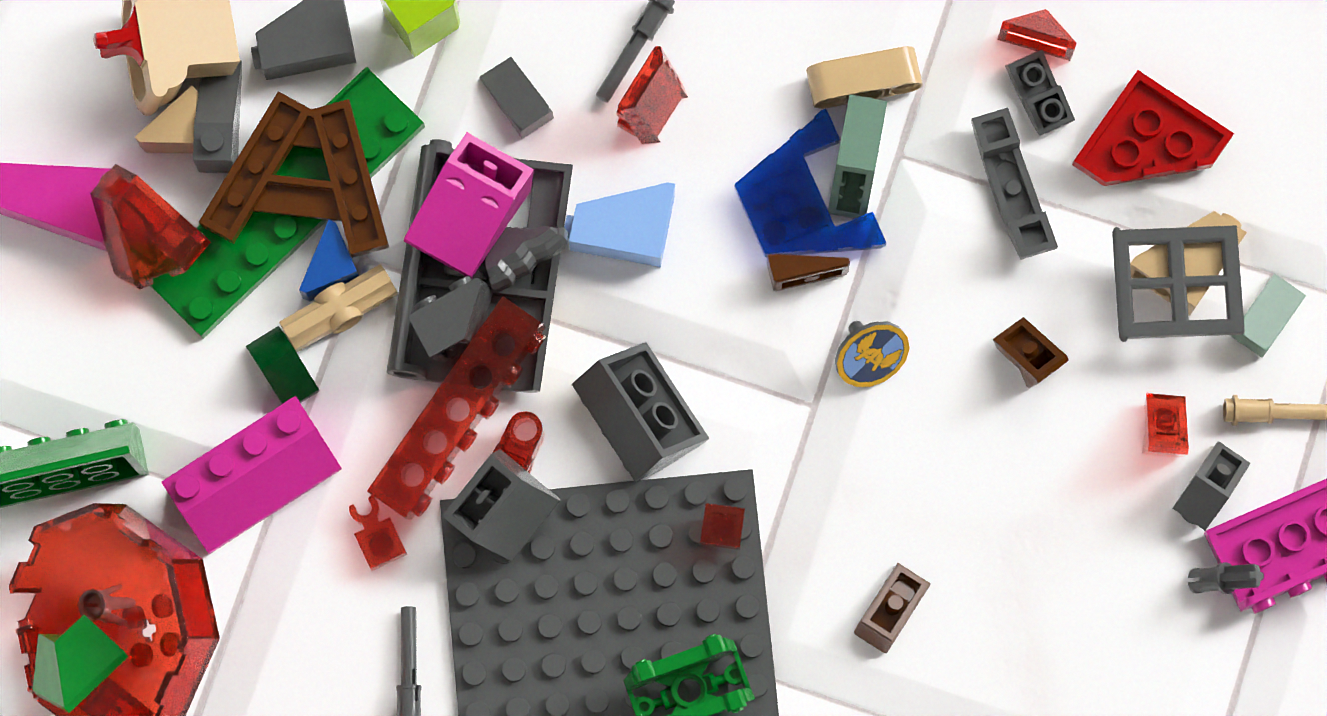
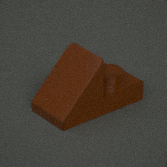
M1025 317L1019 319L993 339L997 350L1019 369L1029 389L1069 361L1068 356Z

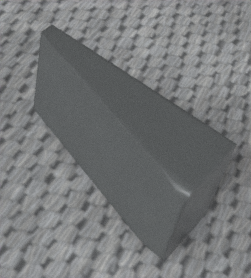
M511 56L479 77L521 139L554 119L553 111Z

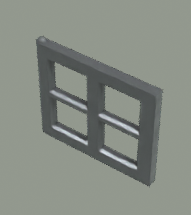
M1237 225L1120 230L1119 227H1115L1113 229L1112 244L1119 339L1122 342H1126L1128 339L1243 335L1245 333ZM1221 243L1223 275L1186 276L1183 244ZM1167 245L1169 277L1131 278L1129 246ZM1224 286L1227 319L1189 320L1187 287ZM1170 288L1172 321L1134 322L1132 289Z

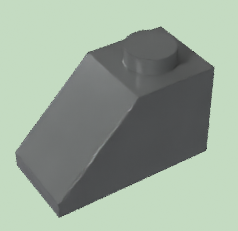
M1218 441L1172 509L1180 513L1187 522L1197 525L1206 531L1230 498L1251 463Z

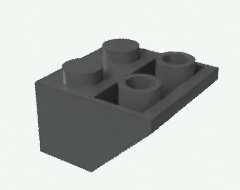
M470 276L459 279L449 286L451 292L438 299L435 295L419 301L414 305L416 311L407 315L430 358L445 363L477 345L493 294L490 285L479 278L471 280Z
M499 449L490 454L442 516L473 542L512 561L561 499Z

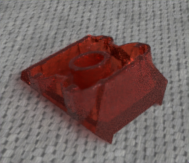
M661 46L653 48L618 104L616 115L619 117L617 126L637 137L641 144L660 143L661 141L658 136L682 98H689L681 79Z

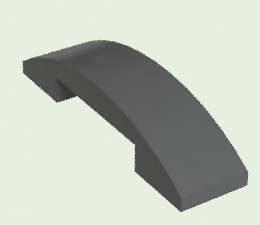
M1008 107L971 118L975 139L995 202L1020 260L1058 249L1046 211H1042L1022 156L1020 139Z

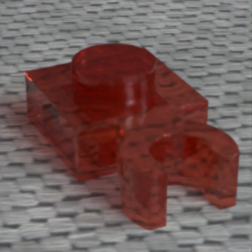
M371 495L368 497L372 506L369 514L360 515L354 504L349 506V512L353 520L364 527L363 530L354 533L371 571H374L408 554L391 518L388 517L379 521L380 505L376 498Z

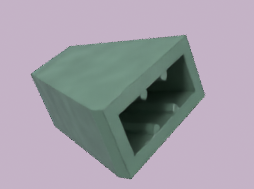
M849 94L828 214L866 220L888 101Z

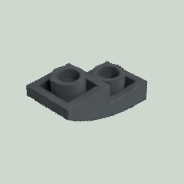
M1038 50L1005 65L1018 97L1039 136L1075 121L1061 85H1057L1043 50Z

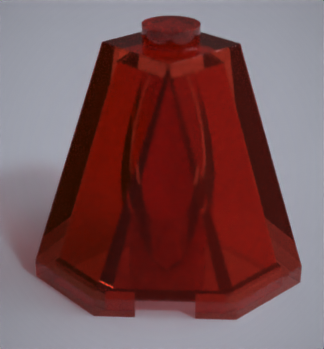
M117 164L101 177L98 185L90 193L114 274L120 280L139 290L153 285L152 278L165 273H169L174 277L186 272L211 243L206 236L137 174Z

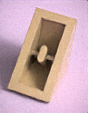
M192 85L135 136L139 146L146 153H193L194 122L199 93Z

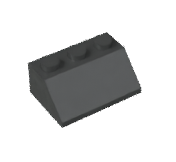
M647 342L597 360L571 384L579 395L581 402L601 429L602 434L622 461L624 468L635 482L663 470L710 439Z

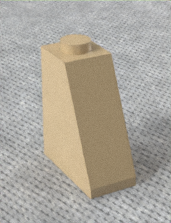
M1216 211L1187 226L1237 225L1238 245L1247 233L1241 229L1242 225L1236 218L1226 213L1220 215ZM1221 243L1183 244L1186 276L1218 275L1223 269ZM1154 245L1134 257L1130 263L1131 277H1169L1167 245ZM1187 287L1189 316L1210 287ZM1170 288L1150 289L1171 303Z

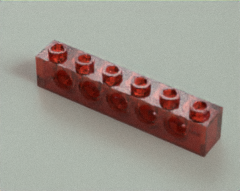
M503 296L379 472L367 492L405 519L411 521L415 515L421 517L433 500L429 496L437 483L443 485L454 471L455 465L452 464V461L461 450L465 453L474 443L478 435L474 431L482 418L488 420L497 410L501 402L497 397L505 385L509 388L512 387L523 371V368L519 366L528 353L534 355L543 344L546 336L542 332L546 327ZM505 336L512 337L515 341L513 352L507 356L497 355L495 348L498 340ZM480 369H489L492 373V381L489 386L483 389L475 388L473 384L475 373ZM458 401H467L470 408L468 416L462 421H454L450 413L452 406ZM436 433H443L447 439L445 449L438 454H432L428 448L429 439ZM420 465L424 471L422 482L417 486H409L405 479L407 470L412 466Z

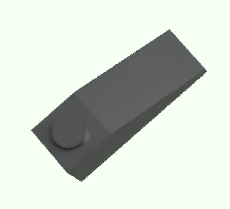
M240 60L233 75L201 77L193 142V162L199 172L228 173L238 158L242 60Z

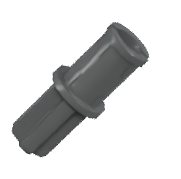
M1223 562L1212 568L1191 569L1188 578H1200L1201 581L1188 582V586L1195 594L1211 591L1230 594L1235 589L1259 587L1260 581L1264 579V573L1260 572V567L1257 564L1232 566L1230 563Z

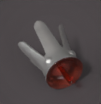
M120 584L105 590L89 589L85 591L79 599L78 609L81 616L85 615L91 621L100 620L106 624L109 622L119 626H126L127 621L112 614L111 611L134 607L136 601L129 597L109 596L122 589Z

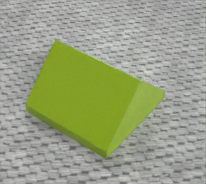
M380 0L384 16L414 58L459 29L460 16L456 0Z

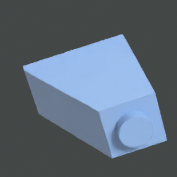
M662 183L576 204L574 216L567 214L564 226L568 232L570 251L661 267L675 199V183Z

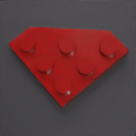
M1137 70L1076 156L1072 165L1103 186L1209 169L1214 165L1235 133Z

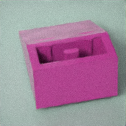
M466 132L443 166L403 241L460 274L472 278L531 192L534 169Z

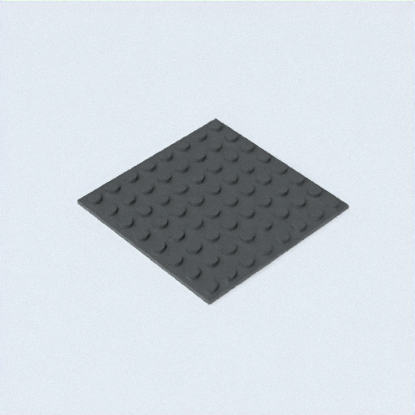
M753 469L647 479L636 482L627 481L549 489L561 501L512 561L473 542L446 520L442 515L454 499L440 500L458 716H636L623 681L629 672L633 670L632 666L635 665V662L643 659L655 662L702 645L705 637L712 634H720L722 638L734 640L755 699L746 702L747 706L738 713H728L726 709L710 716H779ZM733 654L710 662L703 675L711 672L714 677L724 674L727 666L735 661ZM685 680L680 683L677 692L683 701L693 702L700 696L701 688L697 682ZM654 682L634 689L632 692L634 697H649L652 700L661 696L659 691L669 687ZM726 682L717 685L719 691L710 695L720 697L729 692L743 689L745 686L744 684L730 685ZM664 705L654 708L651 716L670 715L675 707L666 710Z

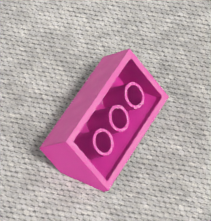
M294 396L164 479L161 483L210 555L342 470V467L297 397Z

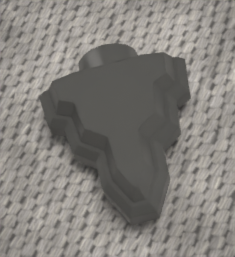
M539 226L533 229L528 227H506L479 266V271L485 279H490L494 290L499 289L502 291L513 286L516 279L530 274L538 263L553 258L562 252L568 243V232L565 227Z

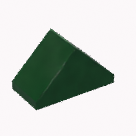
M279 326L246 345L247 350L282 404L294 396L302 403L320 391Z

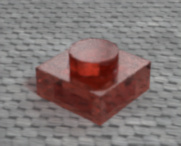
M706 503L700 545L740 550L745 508Z

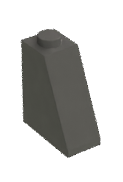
M302 0L255 33L257 46L251 47L255 70L262 69L266 80L357 63L345 0Z

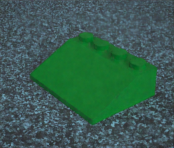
M120 419L104 424L105 429L89 432L88 428L74 429L66 432L65 438L51 441L50 437L34 438L27 441L26 447L12 449V446H0V508L149 475L140 429L134 422L128 423V420Z

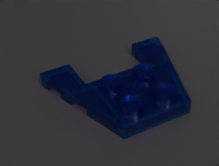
M827 109L818 112L813 120L802 129L797 130L789 137L786 143L773 154L770 153L734 184V190L764 257H767L769 254L803 255L881 249L886 247L887 242L873 211L841 225H834L807 165L805 157L840 143V137Z

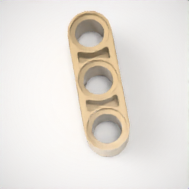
M911 46L823 61L813 64L806 69L813 106L818 109L847 105L849 94L879 99L913 92L923 86L915 48Z

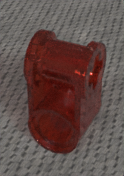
M528 411L518 412L513 415L500 442L492 453L501 449L522 468L531 473L535 458L545 437L544 427L538 416ZM525 422L533 423L537 427L535 436L527 441L518 439L515 434L518 426Z

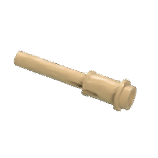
M1233 394L1231 398L1224 399L1223 419L1224 422H1231L1232 426H1237L1238 422L1272 424L1274 419L1327 420V404L1274 403L1273 398L1239 399L1238 395Z

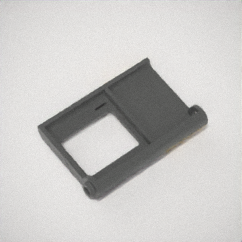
M432 139L429 144L421 146L409 228L443 166L455 150L452 148L453 144L449 141ZM514 158L534 169L533 190L527 227L530 229L539 226L564 227L573 165ZM406 243L386 373L395 377L524 393L540 392L560 253L553 258L538 263L530 274L519 278L513 286L502 291L499 289L494 290L490 279H481L490 285L493 294L476 346L447 362L441 363L428 356L407 315L416 311L414 305L419 301L435 295L438 299L451 292L449 286L464 277L448 275L445 273V265Z

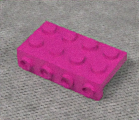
M1327 478L1204 532L1218 564L1223 562L1230 563L1232 566L1257 564L1260 567V572L1264 573V579L1260 581L1259 587L1235 589L1232 592L1240 612L1252 608L1254 614L1276 605L1274 598L1286 592H1288L1290 598L1301 595L1312 589L1310 582L1323 576L1327 582Z

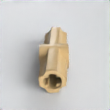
M379 264L346 284L341 282L326 288L314 298L313 303L284 318L279 323L295 351L299 352L332 332L338 334L350 329L362 320L363 314L398 295V292L385 269Z

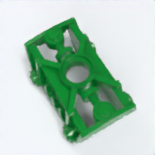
M712 634L705 637L702 645L655 662L646 659L635 662V665L632 666L633 670L623 680L635 715L651 716L654 708L662 705L665 706L666 710L675 707L673 713L666 716H710L726 709L728 713L732 712L733 714L743 711V708L747 706L746 702L754 700L755 697L734 640L722 638L720 634ZM733 654L735 661L727 666L724 674L714 677L712 672L703 675L710 662ZM685 680H693L701 688L700 696L693 702L683 701L678 695V686ZM654 682L669 687L659 691L661 696L652 700L649 697H634L632 692L634 689ZM726 682L730 685L744 684L745 686L743 689L729 692L720 697L710 695L719 691L717 685Z

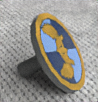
M854 321L849 325L848 331L850 334L838 347L835 357L836 371L847 384L855 387H871L885 382L900 370L907 360L910 350L909 340L900 326L891 322H872L863 325L860 321Z

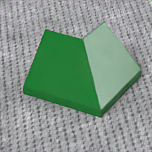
M83 615L64 634H38L33 691L37 696L70 713L124 662L128 655L88 617Z

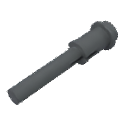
M648 0V4L635 25L631 28L634 32L598 89L595 94L596 97L606 103L610 101L646 41L652 42L667 15L674 13V0Z
M414 606L401 607V685L396 686L397 716H421L422 686L417 685V611Z

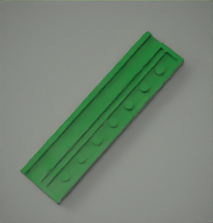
M365 67L326 104L350 100L371 178L425 128L424 122L368 67ZM293 146L276 174L331 181L323 150ZM253 212L234 244L199 225L144 277V280L204 339L327 220Z

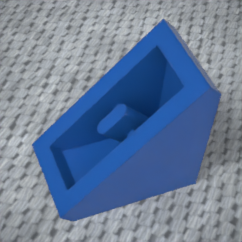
M329 219L299 288L302 298L309 302L313 301L326 288L341 282L346 284L359 276L336 222Z

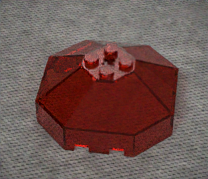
M92 503L34 526L28 539L34 545L28 561L18 563L9 584L10 594L35 593L25 618L17 621L19 628L15 629L19 639L21 654H28L30 663L24 665L28 684L27 692L32 693L33 699H37L38 703L55 716H186L220 640L203 559L127 504ZM121 584L122 589L109 596L133 598L136 604L131 608L112 610L111 613L124 618L127 621V625L119 626L109 622L106 624L100 620L92 622L128 655V658L70 713L37 696L33 691L38 634H64L82 617L78 609V602L85 591L89 589L105 590ZM147 620L149 625H155L156 632L151 634L152 641L150 637H144L143 629L147 628Z

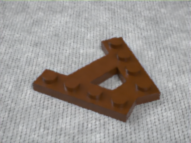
M278 91L198 221L200 226L234 244L253 212L323 220L329 219L342 222L352 258L390 248L350 100L347 99L310 109ZM293 146L323 150L331 181L276 174Z

